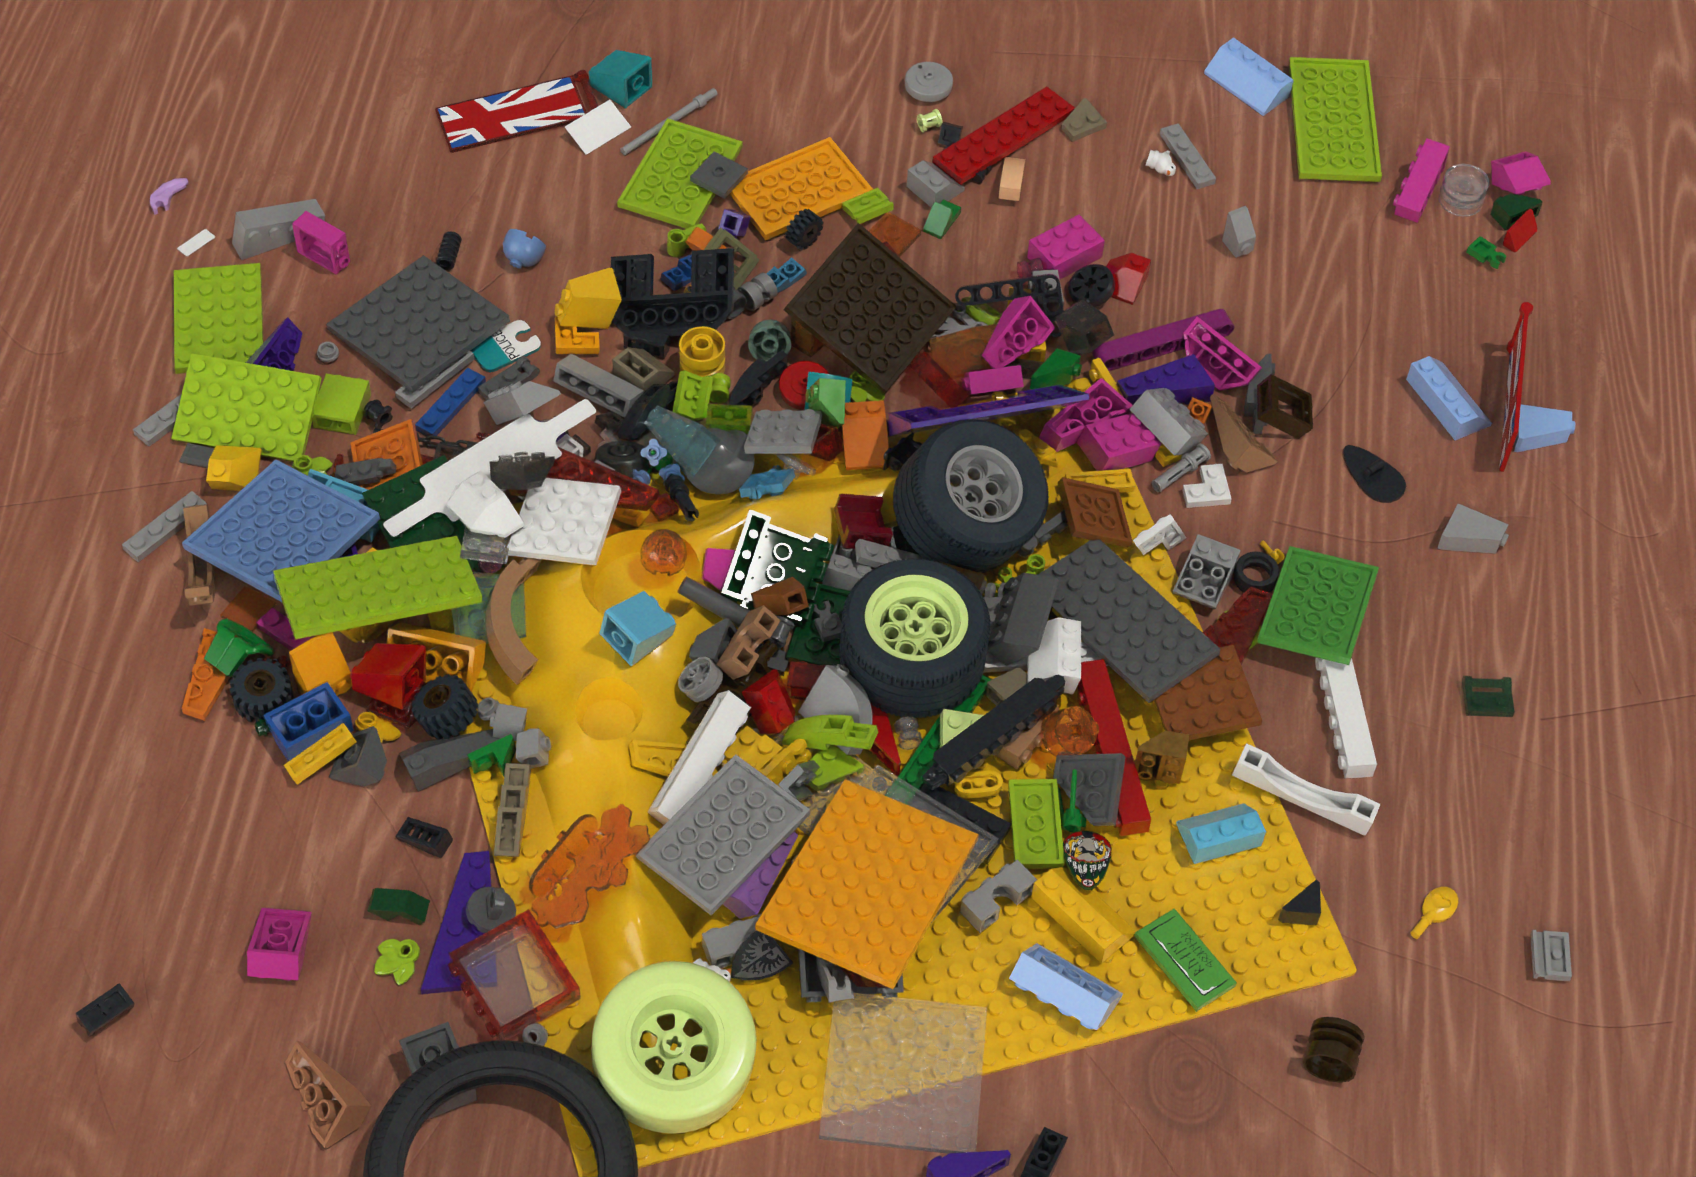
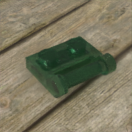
M1463 676L1462 688L1466 716L1513 717L1515 710L1511 677L1482 679ZM1472 687L1502 688V692L1472 691Z

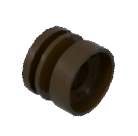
M1321 1017L1314 1020L1308 1038L1309 1044H1307L1302 1062L1304 1068L1313 1076L1329 1082L1342 1083L1351 1081L1356 1075L1359 1063L1358 1056L1361 1053L1365 1038L1363 1031L1357 1025L1337 1017Z

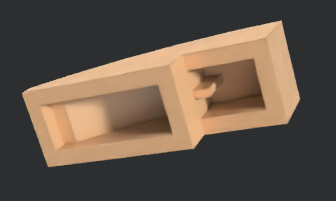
M1005 157L999 199L1019 201L1026 159Z

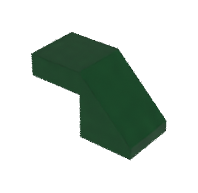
M374 888L367 911L387 921L400 915L421 925L426 920L430 900L410 890Z

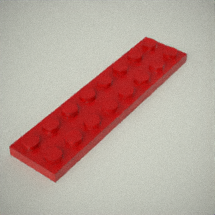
M1046 86L934 155L932 163L962 185L976 176V173L994 165L1064 121L1075 107Z

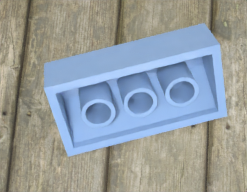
M1232 38L1219 48L1204 71L1205 75L1262 116L1290 97L1293 84L1291 77L1235 38Z
M1428 356L1411 363L1406 380L1454 440L1491 426L1492 422L1443 362Z
M1038 943L1021 953L1009 977L1018 988L1033 992L1040 1001L1058 1007L1059 1012L1066 1016L1077 1018L1080 1020V1024L1088 1029L1097 1030L1104 1025L1123 996L1122 992Z

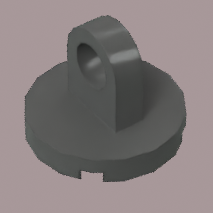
M484 887L473 892L466 905V915L468 921L478 927L477 930L485 934L495 935L505 932L512 925L516 917V907L514 901L505 892L504 888Z

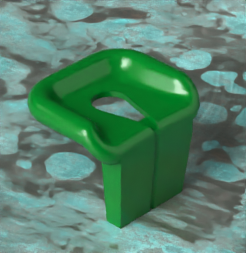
M222 619L217 624V634L204 659L225 675L232 677L233 673L249 654L261 653L266 656H273L275 650L243 625L229 619Z

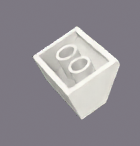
M1059 617L1047 621L1039 650L1028 655L1027 683L1034 678H1042L1046 682L1051 677L1059 674L1064 676L1066 681L1065 686H1063L1065 688L1064 693L1074 694L1081 679V621Z

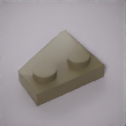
M1084 98L1062 123L1061 129L1073 142L1105 129L1107 122L1088 99Z

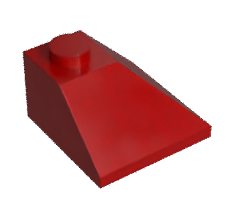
M1134 253L1110 259L1106 267L1111 271L1115 279V290L1111 297L1133 305L1148 278L1151 259Z

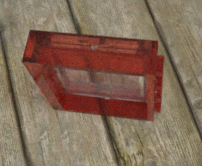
M529 909L449 953L450 963L448 968L454 978L458 976L462 981L460 986L467 998L469 996L472 997L475 1002L473 1008L479 1017L484 1016L487 1021L485 1024L486 1029L492 1038L496 1036L498 1040H508L524 1031L528 1025L538 1023L581 999L580 987Z

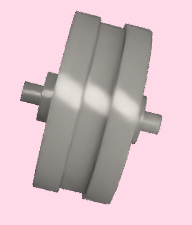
M699 657L688 664L682 671L678 680V687L690 700L701 702L709 698L718 689L723 678V672L710 658Z

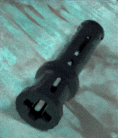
M669 476L664 483L666 491L669 493L672 501L679 505L685 519L694 521L693 514L698 518L699 512L689 497L688 487L684 484L681 476Z

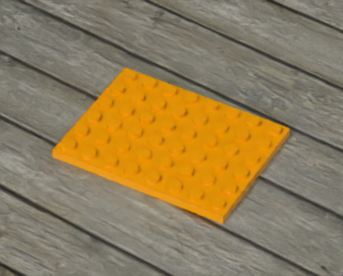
M844 779L756 922L755 930L894 989L978 841L979 834Z

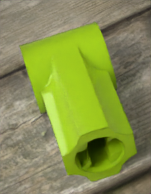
M701 223L684 230L672 229L669 231L667 237L668 254L673 257L684 255L686 249L690 248L686 244V240L694 228L699 227L706 231L705 226Z

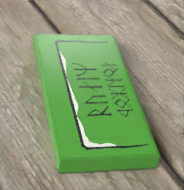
M1175 909L1135 932L1134 937L1196 1012L1236 987L1237 982Z

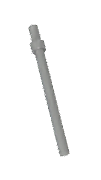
M712 88L703 95L699 94L693 98L691 103L669 116L668 119L678 121L693 110L702 108L707 104V101L718 94L716 89ZM667 118L620 149L621 153L627 155L657 135Z

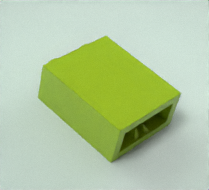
M326 373L317 397L312 419L313 427L357 435L364 416V407L371 397L369 380Z

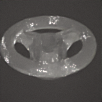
M776 454L784 462L782 470L794 469L795 480L798 479L801 472L811 476L816 474V470L811 465L792 454Z

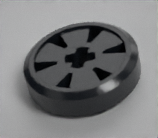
M1090 264L1080 268L1073 274L1068 284V291L1072 300L1084 308L1102 305L1110 299L1115 290V279L1111 271L1100 264Z

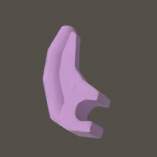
M177 178L163 183L151 194L150 205L154 215L158 214L157 208L160 206L164 207L166 211L169 210L170 199L173 194L186 188V185H188L187 178Z

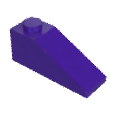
M1008 1150L949 1153L944 1157L937 1156L927 1165L926 1177H988L1008 1166L1011 1154Z

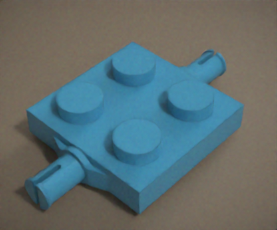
M774 465L767 472L751 474L739 489L741 498L760 499L764 494H770L771 496L783 494L795 478L794 469L782 470L779 465Z

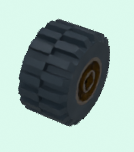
M257 658L256 662L249 660L246 666L242 664L238 667L239 672L235 671L232 675L233 679L230 680V691L234 707L239 712V715L242 718L246 716V720L252 722L253 719L258 722L260 718L264 720V714L284 705L293 698L292 685L285 667L282 668L279 662L273 664L272 659L267 658L266 661H263L262 658Z
M456 675L438 676L435 680L428 681V684L419 689L420 692L416 693L415 700L412 702L413 708L411 710L414 717L432 738L441 739L444 737V739H448L452 735H458L460 731H464L467 728L468 724L473 722V717L477 715V699L465 682Z

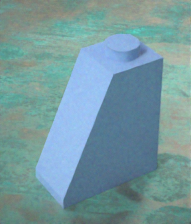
M1521 405L1519 430L1514 442V452L1567 442L1569 435L1575 431L1576 423L1572 421V412Z

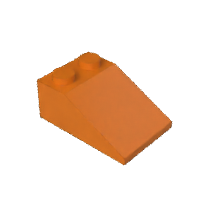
M884 400L845 403V420L840 430L846 470L883 468L885 461L883 457L889 449Z

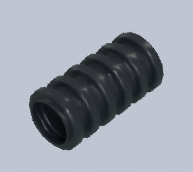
M450 231L443 235L436 264L444 270H451L455 266L462 241L459 234Z

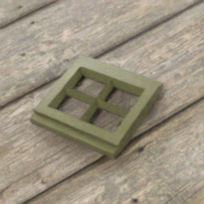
M720 228L704 250L719 249L725 241L734 248V255L736 252H739L746 258L740 267L734 264L736 273L734 274L733 286L737 290L760 259L728 231Z

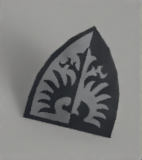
M756 930L743 941L737 950L732 963L731 978L760 980L772 977L785 970L793 962L773 937Z

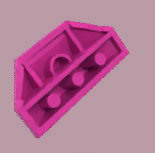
M1198 316L1183 333L1186 357L1194 354L1215 384V387L1220 391L1249 385V382L1262 369L1260 365Z

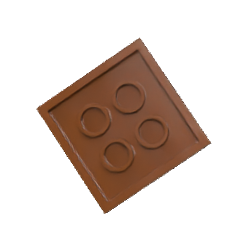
M1064 477L1058 481L1071 536L1092 541L1101 540L1103 543L1127 548L1133 543L1119 489Z

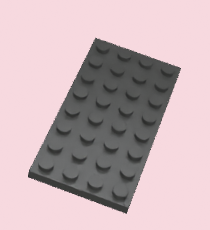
M1101 540L1088 541L1038 574L1055 577L1059 580L1050 611L1059 618L1081 621V640L1101 659H1104L1105 663L1148 703L1220 655V648Z

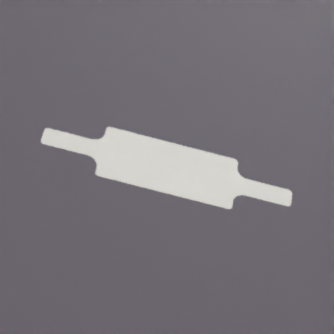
M584 399L547 422H538L530 414L516 419L423 476L420 482L425 488L424 497L385 521L384 527L391 536L395 537L436 512L446 514L453 522L457 521L459 518L447 507V502L458 484L475 473L482 471L502 492L560 457L562 452L556 445L558 436L595 414L596 409L589 400Z

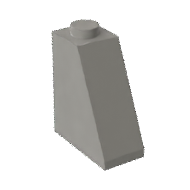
M1457 504L1441 536L1438 549L1496 554L1499 546L1504 547L1509 534H1506V530L1509 524Z

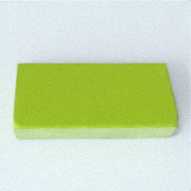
M971 296L962 298L961 300L965 302L969 301L971 299ZM986 303L965 306V313L975 322L986 323L990 328V332L996 328L1002 316V313Z

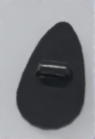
M1353 445L1344 447L1343 455L1346 466L1367 496L1378 502L1391 503L1399 500L1404 495L1406 489L1405 479L1394 467L1365 449Z

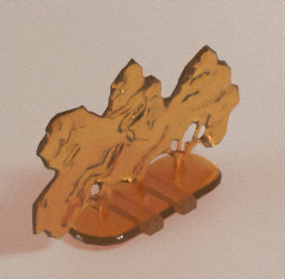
M620 804L617 808L605 810L601 817L599 830L595 816L585 814L579 817L566 832L564 830L560 832L556 837L559 841L551 851L546 849L541 855L543 860L534 870L529 881L531 894L539 896L532 903V911L537 915L536 926L543 928L550 924L556 929L568 924L574 925L583 922L589 908L587 892L590 889L595 888L597 891H603L611 885L617 887L626 884L628 869L622 863L623 858L638 854L650 840L648 826L635 825L629 827L632 811L629 808ZM598 834L603 836L601 840L596 838ZM575 864L573 871L569 875L563 877L567 873V871L572 867V865ZM568 879V882L564 884L562 880ZM558 883L562 886V894L559 897L556 896L554 890L558 888ZM550 894L553 896L551 901L548 900Z

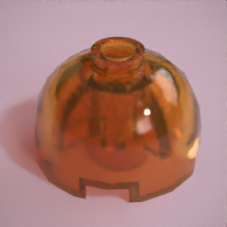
M668 529L656 530L644 539L640 550L641 564L654 575H656V572L661 574L668 573L667 576L677 574L685 566L687 558L686 543L674 531Z

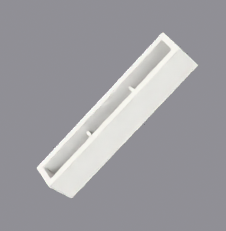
M1316 657L1317 671L1320 670L1321 673L1320 687L1321 690L1325 691L1326 695L1324 697L1325 709L1330 712L1329 727L1334 730L1335 734L1333 744L1334 748L1338 749L1339 769L1343 770L1345 779L1373 777L1377 762L1352 658L1350 665Z
M730 691L717 694L649 808L648 813L661 824L665 825L713 777L712 773L715 767L719 766L724 760L725 750L735 741V733L738 728L747 721V713L751 707Z

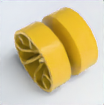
M702 326L689 329L681 336L679 341L680 371L685 370L701 377L711 376L715 373L724 374L725 340L721 333L713 328Z

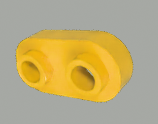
M992 770L968 772L962 781L955 782L954 790L958 796L966 799L994 796L1001 791L1003 779L998 772ZM987 784H992L993 787H988V786H986V785H987Z

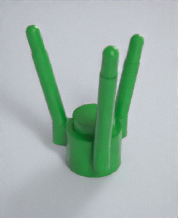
M1076 769L1072 770L1070 808H1067L1065 813L1060 788L1058 787L1061 826L1067 832H1079L1081 827H1086L1085 815L1080 814V810L1075 808Z

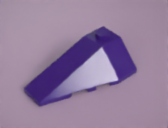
M287 317L245 363L293 371L295 368L293 363L295 354L299 351L303 333Z

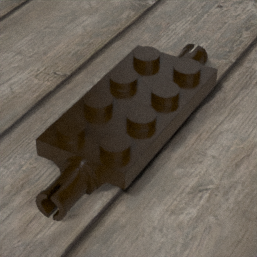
M766 640L757 652L759 657L747 675L733 680L723 672V678L718 689L709 698L701 701L686 719V725L696 730L718 693L730 691L746 703L742 691L771 671L767 662L777 652V646L773 642L768 646L770 641ZM750 710L747 713L748 718L752 715ZM742 726L738 728V730H737V732L735 733V735H736V734L738 733V731L742 728Z

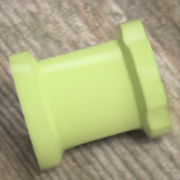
M934 109L931 113L925 115H917V124L921 132H926L928 128L934 126L941 127L943 123L938 109Z

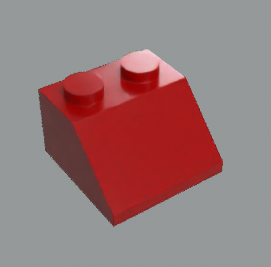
M773 669L742 691L747 705L751 707L750 712L760 734L780 733L795 722L794 706L777 669Z

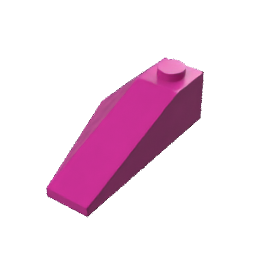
M1031 296L1015 298L1003 312L982 356L992 369L1003 368L1014 361L1015 358L1029 352L1031 348L1042 344L1054 330L1055 326Z

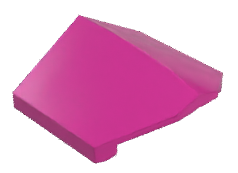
M707 548L705 551L702 579L706 582L708 581L719 591H722L735 550Z

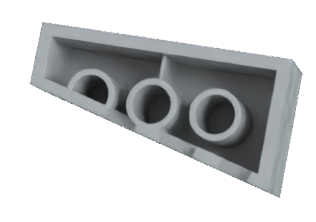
M311 199L236 212L232 244L240 259L244 260L294 242L295 237L292 223L305 211L325 221V214L317 200Z

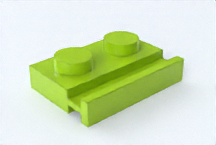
M875 188L842 203L843 210L853 220L855 219L857 224L864 223L894 210L893 202H890L889 198L879 188Z

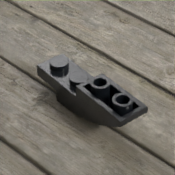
M781 350L768 361L759 357L747 368L739 378L731 394L729 411L731 412L729 419L731 421L738 416H742L753 404L761 401L763 387H767L773 379L781 375L788 367V354ZM732 407L735 408V414H732Z
M671 381L669 384H653L635 401L626 414L619 429L618 438L633 441L640 438L641 433L645 430L654 428L656 422L663 418L660 411L668 407L667 404L675 401L678 381Z
M1044 1127L1025 1163L1020 1177H1051L1068 1137Z

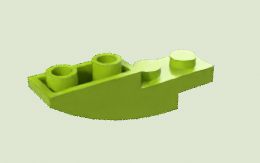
M818 715L793 722L789 726L782 743L783 745H790L796 739L804 738L807 743L806 748L828 750L831 744L870 750L878 734L877 725L854 723L853 717L849 715Z

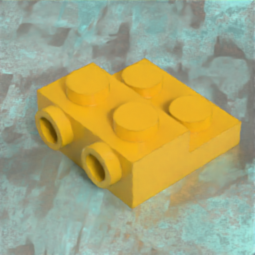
M746 726L736 735L733 744L727 747L724 752V760L720 765L723 767L736 754L761 772L783 750V747L766 734L760 736L749 726Z

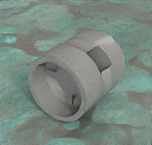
M766 273L758 274L752 278L751 282H746L737 289L747 298L745 308L749 311L756 310L764 302H768L777 296V287Z

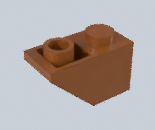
M794 577L751 593L754 609L764 605L774 615H790L809 607L805 588Z

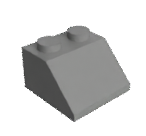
M922 160L908 169L907 188L931 208L934 202L950 201L965 191V187L933 163Z

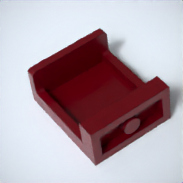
M839 494L834 513L843 548L855 549V543L859 539L889 547L893 532L892 528H885L881 514L883 497Z

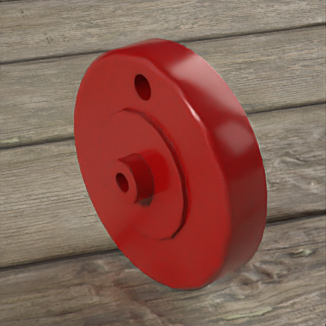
M798 361L789 365L782 372L779 379V391L786 404L798 410H805L808 372L829 374L822 365L813 361Z

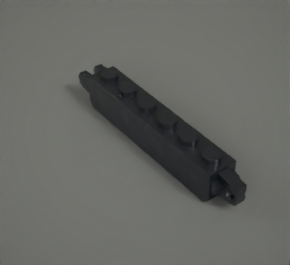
M1058 674L1046 682L1042 678L1032 679L935 751L933 766L922 776L924 784L933 790L944 783L949 787L954 782L962 781L970 770L979 768L986 758L990 755L998 754L1006 743L1015 741L1026 728L1034 727L1045 714H1051L1057 707V699L1060 695L1064 694L1065 688L1063 686H1065L1066 682L1064 676Z

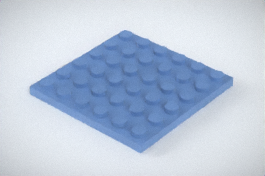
M275 460L185 539L182 545L188 552L282 602L274 580L273 570L339 558L380 520V516L377 511Z

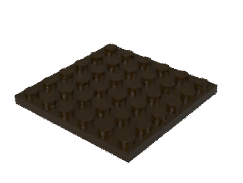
M858 223L783 310L884 395L957 306Z

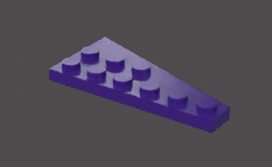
M489 851L464 853L421 987V994L498 987L495 935L485 934L477 930L478 927L471 924L466 915V905L473 892L480 888L492 887Z

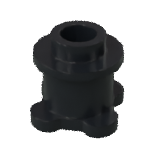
M378 399L369 401L364 407V416L375 422V428L381 429L384 424L392 420V408L389 405L386 407L382 406L381 401Z

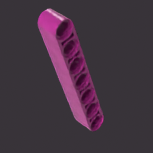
M1217 309L1101 343L1093 349L1092 355L1095 359L1101 358L1108 371H1112L1185 349L1183 333L1197 316L1223 337L1231 334L1235 326L1224 309Z

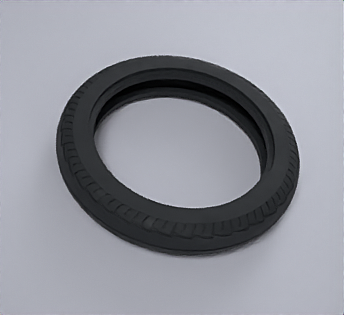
M497 1040L474 1043L446 1052L429 1061L409 1076L390 1097L373 1127L366 1149L363 1177H404V1168L410 1146L415 1135L429 1116L455 1096L489 1085L527 1087L550 1096L566 1107L583 1126L591 1141L597 1161L598 1177H638V1161L632 1132L622 1109L612 1100L599 1079L591 1071L565 1054L545 1046L521 1041Z

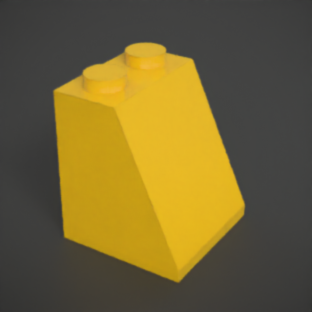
M606 268L568 280L565 289L561 292L559 303L555 305V316L558 317L560 326L609 328L622 300L613 268Z

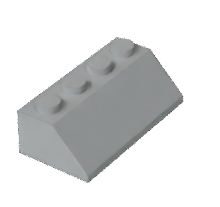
M521 381L489 393V399L483 403L495 424L498 425L525 416L561 393L557 389L531 381L523 384Z

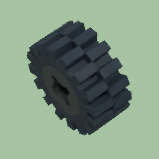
M810 209L799 211V215L796 214L794 216L795 219L789 222L790 226H787L786 229L788 231L785 232V238L800 250H803V248L807 249L808 245H813L812 242H816V237L820 236V231L823 230L822 225L824 222L822 218Z

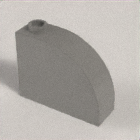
M826 665L798 712L804 718L818 715H849L853 717L854 723L872 725L871 704L861 684L849 674V670L843 665ZM836 745L847 755L861 754L863 750L861 748Z

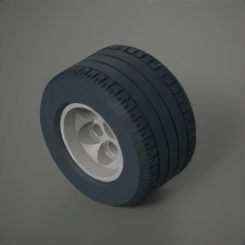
M966 419L952 422L939 428L904 463L895 482L893 508L903 537L912 546L911 548L916 553H919V556L921 555L923 559L929 561L943 562L978 573L988 572L1001 566L1033 538L1044 521L1048 507L1049 492L1045 473H1043L1044 470L1040 461L1037 460L1038 458L1035 456V453L1032 452V449H1029V446L1019 436L993 422Z

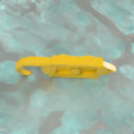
M1009 417L998 418L994 421L995 424L1003 426L1001 423L1005 422L1013 425L1016 424V421ZM1015 428L1010 430L1016 436H1019L1029 446V449H1032L1040 464L1058 467L1059 462L1056 457V450L1027 429Z

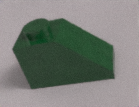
M1511 193L1494 201L1490 215L1506 231L1528 209H1532L1534 217H1537L1543 202L1540 199Z

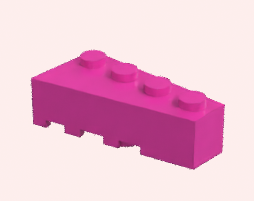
M1426 138L1424 145H1419L1416 152L1418 158L1416 162H1411L1408 170L1410 175L1408 178L1405 177L1400 189L1403 191L1401 195H1396L1393 206H1396L1394 215L1418 223L1427 205V197H1431L1435 184L1438 183L1441 172L1445 169L1450 146Z
M1100 378L1085 391V393L1089 394V400L1066 406L1045 423L1039 439L1058 452L1076 444L1085 425L1130 414V408L1133 405L1105 380Z

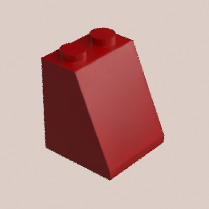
M376 643L370 651L364 654L359 665L353 667L350 673L352 690L402 710L426 680V646Z

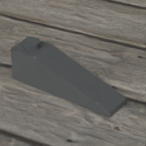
M493 729L452 736L448 739L442 738L421 742L399 754L419 792L470 767L467 754L501 738L493 737Z

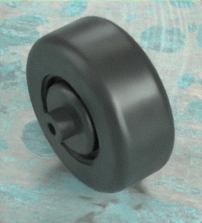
M616 441L604 444L596 450L595 461L598 460L615 469V478L618 481L631 480L633 478V470L635 469L646 472L649 470V460L641 456V450L646 447L639 443Z

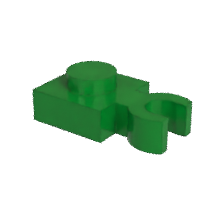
M1481 236L1469 245L1466 253L1482 263L1486 260L1489 261L1490 265L1495 269H1498L1500 261L1504 263L1507 257L1502 252H1496L1497 246Z

